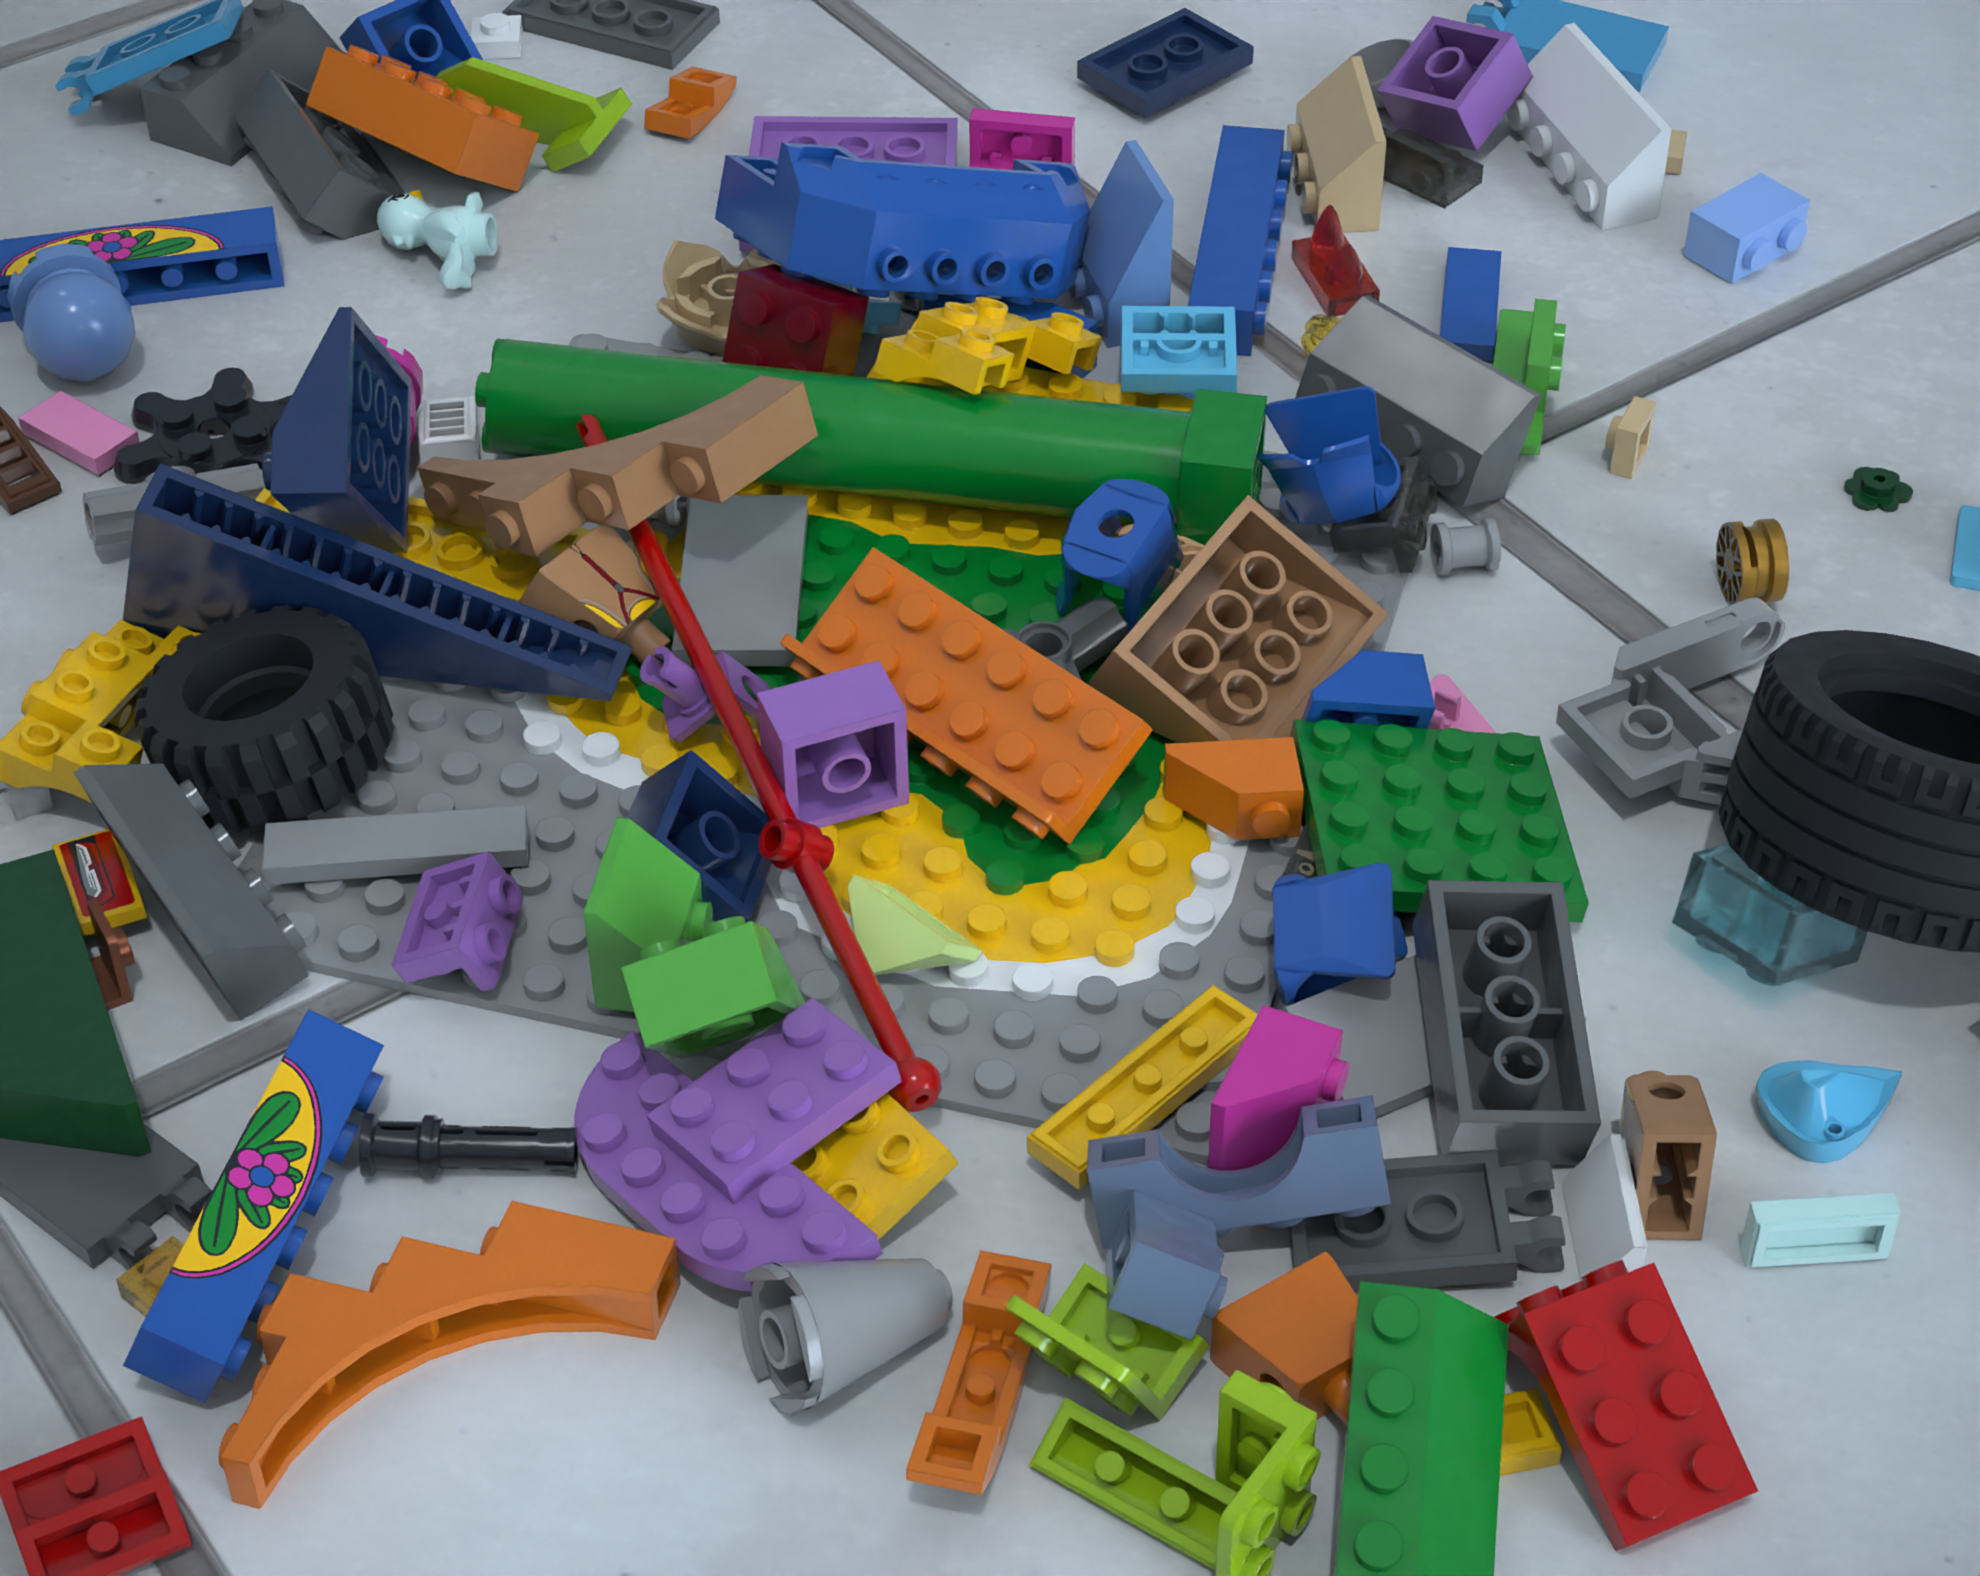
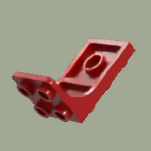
M1623 1260L1611 1263L1581 1277L1582 1281L1562 1290L1559 1289L1558 1285L1550 1287L1518 1301L1516 1307L1494 1316V1318L1509 1325L1507 1349L1515 1353L1528 1366L1543 1388L1615 1551L1758 1492L1654 1262L1628 1272Z

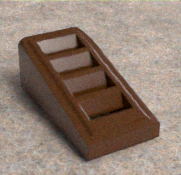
M0 406V504L9 514H13L62 492L60 482L14 420ZM29 475L31 476V478H28L10 487L8 486L9 484L16 482L20 479H23Z

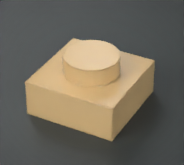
M1634 396L1623 417L1618 415L1613 417L1605 441V448L1613 450L1610 466L1611 474L1632 479L1650 445L1656 407L1655 401Z

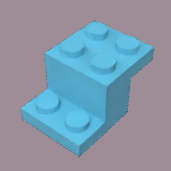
M1122 306L1120 327L1121 392H1139L1146 395L1158 393L1167 395L1178 394L1193 400L1195 399L1197 389L1237 393L1235 307Z

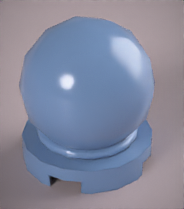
M62 243L40 249L35 252L37 259L27 265L20 275L16 271L11 276L7 293L12 316L16 325L24 334L27 350L41 366L61 380L89 382L109 375L128 358L136 334L131 305L121 293L120 283L114 269L105 260L93 255L91 249L84 245Z

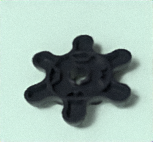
M233 367L217 372L211 389L204 395L189 400H174L157 392L143 393L134 400L131 418L135 426L148 430L154 435L142 442L125 446L117 452L113 466L115 477L125 483L143 482L150 474L156 472L160 463L169 467H190L194 470L195 474L256 463L262 469L265 453L272 452V432L292 395L274 401H256L251 398L253 383L243 370ZM213 429L215 435L223 436L212 439L209 437L208 431Z

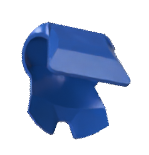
M1362 386L1267 404L1266 415L1289 454H1257V459L1269 470L1280 489L1279 507L1287 519L1298 524H1339L1376 513L1386 507L1393 499L1401 481L1400 468L1391 451L1380 440L1376 392L1374 388Z
M1113 479L1103 483L1073 512L1068 520L1062 543L1061 565L1063 579L1058 585L1056 596L1058 612L1062 616L1071 603L1083 574L1124 588V621L1128 624V633L1157 601L1173 578L1174 570L1180 567L1184 558L1174 527L1173 509L1166 493L1145 482L1132 479ZM1119 515L1131 519L1134 523L1132 530L1122 537L1113 538L1118 535L1122 526Z
M1380 862L1314 878H1307L1300 874H1288L1280 876L1276 880L1272 888L1274 979L1280 999L1286 1007L1356 978L1387 980L1394 976L1396 972L1395 960L1404 959L1408 953V948L1396 911H1393L1392 872L1387 864Z

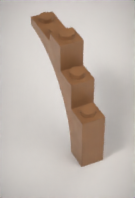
M760 375L727 396L687 415L645 431L601 444L549 455L507 460H461L433 457L417 467L425 489V502L433 513L435 520L485 530L494 541L496 548L537 557L586 522L630 530L679 495L723 503L817 437L818 433L804 383Z

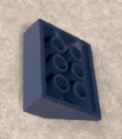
M352 307L338 308L272 432V452L265 453L263 458V481L265 488L271 491L270 494L293 515L390 553H407L412 379Z

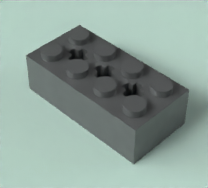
M1428 880L1412 927L1442 1154L1497 1150L1499 1164H1522L1530 1160L1550 1161L1551 1165H1578L1586 1157L1601 1125V1118L1563 883Z

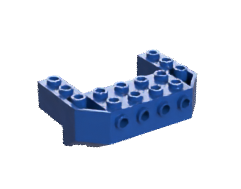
M781 142L778 160L768 157L725 155L715 219L733 231V238L750 243L757 248V255L774 260L781 265L782 272L800 278L817 277L855 287L858 293L874 298H887L890 291H904L908 296L922 300H937L939 293L953 294L956 298L968 302H975L976 297L1001 296L1003 300L1011 303L1031 305L1034 298L1057 299L1075 285L1091 210L1076 167L1071 163L1014 159L1013 169L1008 170L867 160L859 158L842 146Z

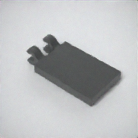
M145 1124L144 1127L151 1152L139 1156L0 1139V1196L90 1267H96L108 1256H111L141 1281L165 1264L163 1257L149 1247L158 1239L155 1232L148 1225L166 1212L176 1219L188 1232H191L212 1190L204 1183L199 1164Z
M1497 1150L1384 1159L1391 1201L1390 1205L1377 1206L1373 1211L1357 1217H1342L1335 1213L1306 1217L1298 1224L1290 1226L1294 1267L1296 1268L1326 1251L1334 1259L1355 1293L1359 1291L1360 1281L1430 1288L1517 1281V1263L1523 1264L1539 1273H1553L1564 1269L1561 1246H1565V1235L1561 1217L1548 1215L1553 1213L1554 1208L1550 1191L1554 1189L1550 1161L1530 1160L1519 1165L1500 1166ZM1507 1207L1514 1208L1526 1216L1537 1218L1529 1221L1510 1222Z

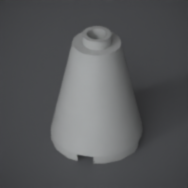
M923 1258L769 1262L758 1265L745 1273L743 1281H753L751 1295L739 1298L738 1316L742 1342L750 1367L757 1381L771 1378L781 1395L769 1399L776 1408L791 1414L815 1406L942 1329L946 1323L948 1311L952 1308L953 1295L946 1275L941 1270L935 1269L929 1261Z

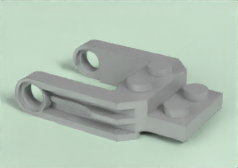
M1748 598L1621 646L1616 658L1611 685L1559 704L1556 724L1629 799L1667 785L1680 798L1720 805L1743 729L1727 734L1726 727L1688 689L1750 666L1766 658L1781 641L1785 630V623L1762 599ZM1755 624H1757V625L1755 626V628H1754L1746 637L1743 638V636L1745 635V633H1746L1752 626H1754Z

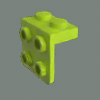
M1085 1263L1049 1316L1015 1295L1011 1296L1004 1307L1020 1322L1014 1335L1035 1349V1354L1070 1379L1074 1375L1078 1376L1095 1389L1094 1393L1130 1418L1137 1408L1140 1407L1153 1417L1161 1420L1210 1346L1203 1337L1196 1333L1193 1339L1190 1340L1109 1309L1107 1303V1277Z
M1237 1369L1221 1388L1219 1394L1215 1480L1236 1491L1237 1494L1226 1507L1219 1521L1216 1576H1268L1275 1561L1276 1547L1287 1533L1295 1537L1304 1529L1316 1505L1317 1496L1311 1493V1480L1321 1455L1320 1450L1314 1447L1317 1413L1294 1401L1280 1387L1268 1382L1261 1383Z

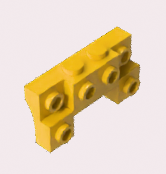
M976 297L975 302L972 303L946 302L942 308L920 311L918 319L914 322L911 329L907 331L906 335L882 339L873 372L894 382H901L915 377L933 378L948 386L958 387L976 395L980 394L984 386L993 385L997 388H1003L1008 381L1021 379L1027 358L1062 374L1071 373L1073 365L1086 371L1093 370L1102 336L1084 329V321L1070 314L1054 312L1049 318L1029 321L1019 315L1007 313L1009 307L1001 301L988 297Z
M120 619L104 636L92 631L75 650L71 648L65 650L59 658L54 671L43 682L36 680L31 684L21 705V713L25 716L0 740V781L17 789L24 787L58 789L91 802L73 772L84 765L141 764L142 745L124 737L135 725L134 709L141 686L146 676H153L154 665L165 654L171 656L177 651V644L189 635L196 637L200 633L190 631L178 625L163 639L144 628L134 626Z

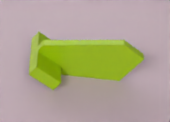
M475 57L446 68L436 76L448 82V86L454 89L452 95H454L456 88L486 99L485 103L491 105L492 109L494 105L524 116L521 126L540 134L537 143L550 145L542 154V157L552 172L589 158L632 105L622 88L595 98Z

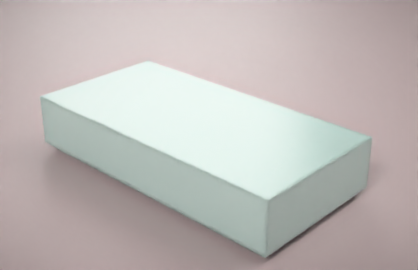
M1894 1192L1750 1201L1740 1249L1745 1266L1751 1268L1886 1259L1889 1257L1901 1211Z

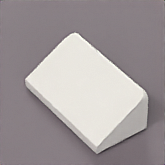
M1610 1134L1569 1172L1562 1185L1580 1281H1582L1581 1277L1620 1260H1623L1628 1272L1644 1266L1648 1245L1625 1139H1622L1621 1134Z

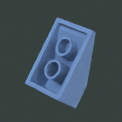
M1136 140L1125 142L1090 209L1075 285L1068 289L1072 298L1080 300L1084 315L1098 321V333L1102 336V340L1107 348L1120 346L1122 306H1170L1174 198Z

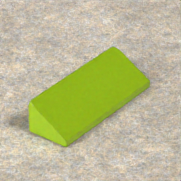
M1065 1397L1029 1465L1216 1571L1219 1521L1224 1510L1237 1492Z

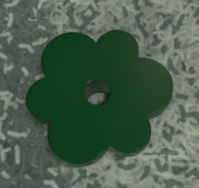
M1860 467L1854 471L1853 478L1846 480L1844 483V491L1852 495L1853 505L1866 511L1880 508L1885 512H1894L1898 509L1899 503L1910 501L1913 494L1911 486L1900 482V476L1896 472L1884 468Z

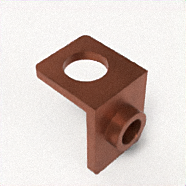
M94 899L88 901L87 906L100 956L90 960L108 1011L133 1001L125 967L135 964V959L123 928L120 926L112 929L98 900Z

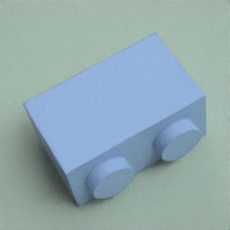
M1759 173L1690 212L1683 256L1733 284L1743 277L1760 270L1785 253L1795 250L1802 244L1807 233L1806 219L1810 200L1763 173Z

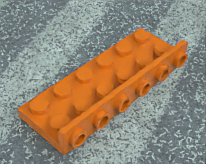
M874 547L804 642H799L787 633L779 642L780 645L795 657L789 667L805 680L880 661L906 708L907 745L914 739L925 746L920 756L951 778L957 769L971 777L965 786L992 807L997 808L1002 800L1008 802L1016 808L1011 818L1041 840L1050 831L1068 844H1071L1153 731L1140 717Z

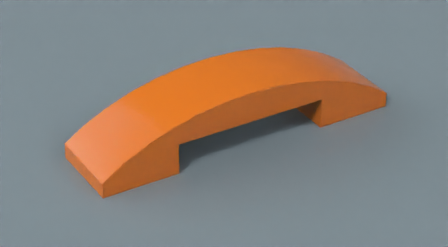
M980 1250L963 1300V1323L933 1412H925L906 1468V1480L978 1495L983 1494L995 1472L1008 1439L1034 1351L1032 1347L1014 1335L1020 1322L1004 1307L1011 1296L1015 1295L1043 1313L1051 1277V1263Z

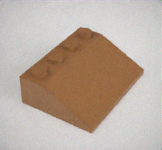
M1248 495L1113 650L1088 684L1143 719L1153 729V732L1177 743L1290 737L1294 719H1302L1311 691L1351 660L1389 613Z

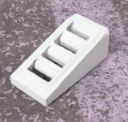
M475 396L421 401L418 426L421 465L433 457L480 460Z

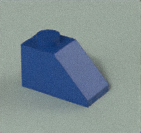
M1362 650L1311 691L1301 720L1318 722L1328 719L1340 723L1396 724L1402 727L1428 729L1435 711V704L1423 654Z

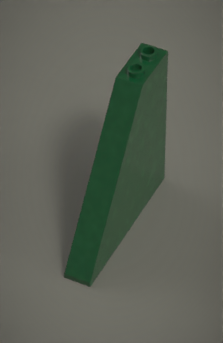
M52 849L0 864V1139L139 1156L151 1152L132 1083L55 851Z

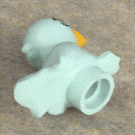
M415 190L410 193L394 194L386 198L378 208L377 224L379 231L389 244L404 250L415 249L427 244L433 253L444 261L439 273V282L447 289L470 288L472 285L471 275L474 274L476 269L475 259L478 256L495 255L498 247V229L495 217L492 213L481 212L483 202L479 191L472 192L466 197L465 206L452 205L433 208L424 201L421 190Z

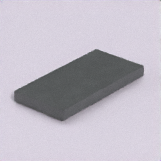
M514 0L502 11L507 16L521 15L522 27L525 32L671 70L720 23L719 8L692 0Z

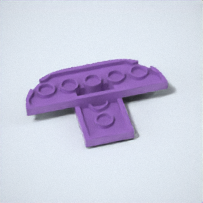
M813 997L695 1081L690 1079L658 1051L645 1048L643 1039L637 1033L631 1031L619 1042L610 1045L604 1050L600 1061L596 1064L581 1089L574 1115V1127H577L576 1143L589 1175L607 1197L646 1232L676 1238V1249L680 1263L694 1274L711 1283L738 1291L751 1292L753 1281H743V1278L747 1271L758 1265L769 1262L871 1260L883 1254L877 1234L791 1162L897 1086L902 1080L897 1064L893 1059Z

